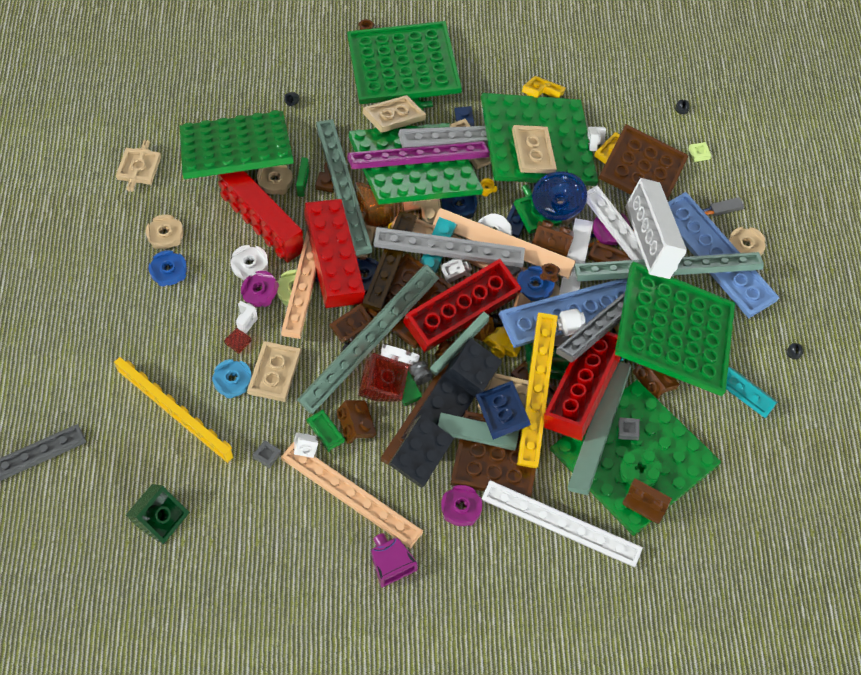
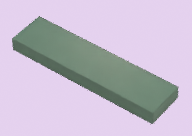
M483 312L430 367L431 372L435 376L464 348L470 338L473 339L489 322V315Z
M441 413L438 426L452 437L514 451L516 449L519 430L493 440L486 422Z

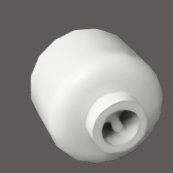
M578 309L560 312L556 325L558 331L562 330L565 336L573 335L586 324L585 316Z

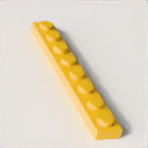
M540 312L537 314L525 402V411L531 425L522 428L517 461L519 466L538 468L557 315Z
M119 357L114 361L120 374L225 462L228 463L233 458L232 447L228 442L219 440L217 434L212 429L207 430L199 418H193L189 415L190 412L183 405H177L175 399L170 394L165 395L157 383L154 382L152 384L142 371H136L135 366L129 360L124 361Z

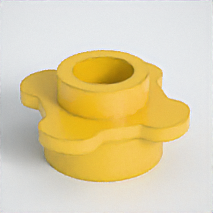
M484 178L481 180L480 184L483 187L482 196L487 197L490 193L497 192L498 188L494 186L492 179Z

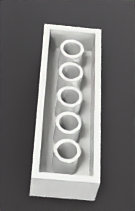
M640 178L625 208L649 274L670 279L677 270L679 262L686 255L687 249L660 182Z

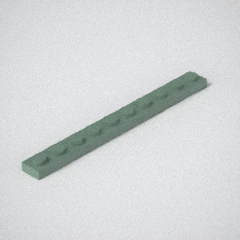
M333 119L316 122V128L337 199H342L355 254L358 256L372 253V246Z
M759 252L689 256L681 259L677 270L672 275L763 270L764 262ZM644 259L575 264L574 271L577 281L628 278L629 268L633 261L646 266Z
M424 265L297 399L310 414H313L434 285L439 279L428 265Z

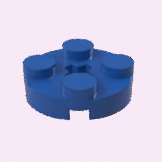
M166 250L157 253L153 257V261L151 264L149 263V272L151 278L159 286L163 287L184 280L186 278L187 265L185 258L181 254L178 255L173 251ZM169 265V267H172L170 270H164L166 269L165 266Z
M540 266L528 267L524 272L522 270L517 277V282L522 288L520 292L530 301L534 302L551 296L555 282L540 279V274L543 271ZM537 281L539 286H533L531 283Z

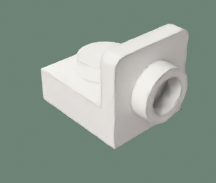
M588 127L590 151H597V145L605 143V127Z
M454 258L441 265L445 280L448 283L463 276L467 278L471 276L470 271L472 267L468 260Z
M240 301L238 306L241 314L238 316L236 324L238 332L245 335L257 321L258 317L256 308L252 304Z
M296 433L294 438V454L314 458L318 446L316 436Z

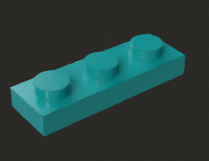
M439 217L432 235L452 238L457 224ZM423 254L420 263L428 265L434 273H437L443 256Z
M728 367L726 389L761 416L767 418L778 401L738 371Z

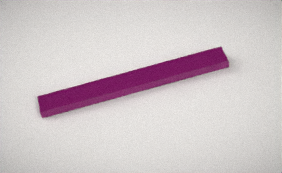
M481 141L348 153L347 158L352 169L486 158L489 157L490 151L485 142Z

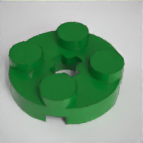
M635 449L625 453L619 468L621 478L629 484L636 478L652 487L661 474L660 461L651 450ZM638 465H641L645 469L643 473H640V471L636 470L635 468H637Z

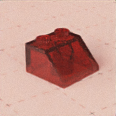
M373 353L365 361L358 396L373 401H402L409 365Z

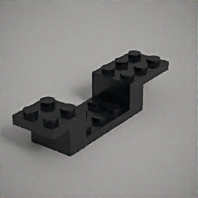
M470 338L460 354L448 364L401 438L404 441L394 454L389 465L417 486L423 488L454 440V437L438 426L440 414L445 413L463 417L476 394L482 393L502 361Z

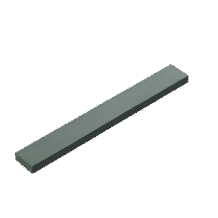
M619 362L590 422L568 484V491L584 495L589 494L631 371L630 364Z

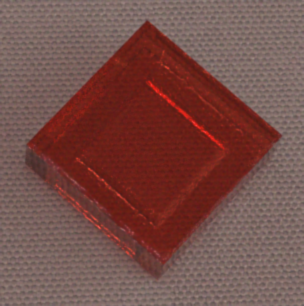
M236 328L224 340V343L239 354L252 340L251 337Z

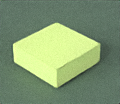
M706 142L689 145L688 149L693 162L711 159V153Z

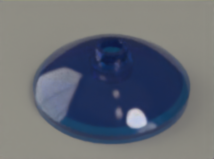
M564 171L552 172L543 176L534 186L532 192L533 205L537 212L547 219L555 221L567 220L578 215L585 207L587 188L584 182L572 173Z

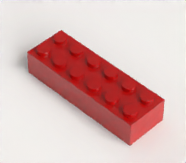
M245 171L218 175V184L221 188L220 195L223 200L228 201L233 210L242 215L246 224L250 223L258 236L261 235L265 243L275 249L280 259L283 258L289 263L301 254L304 244L302 229Z
M342 199L305 203L304 219L325 308L363 304L365 290Z
M498 259L408 312L403 322L425 353L470 326L483 312L488 315L515 299L517 293H520L522 288L502 260Z
M608 332L575 361L569 363L544 413V428L582 441L621 359L620 356L615 355L617 334Z

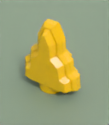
M504 326L497 327L491 335L483 340L491 348V353L499 358H503L505 355L512 358L517 357L521 350L520 346L513 347Z

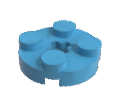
M228 359L216 366L212 380L215 389L229 399L247 391L252 374L245 362ZM229 376L237 377L236 380L229 381Z

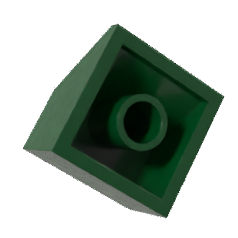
M151 484L125 516L140 530L161 544H164L190 512L163 485Z

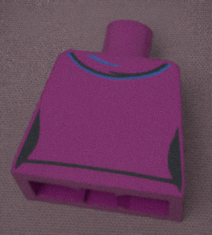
M384 533L378 534L373 538L377 547L371 550V557L381 588L417 571L416 560L398 538L388 541Z

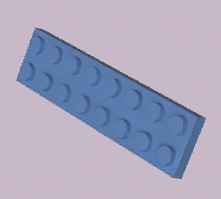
M687 192L668 202L684 244L694 256L740 253ZM756 270L709 273L748 319L779 299V296Z
M628 278L500 311L498 315L513 347L534 343L538 312L557 315V319H559L560 312L578 309L580 312H583L587 324L626 291ZM556 326L555 336L562 335V330L558 331Z

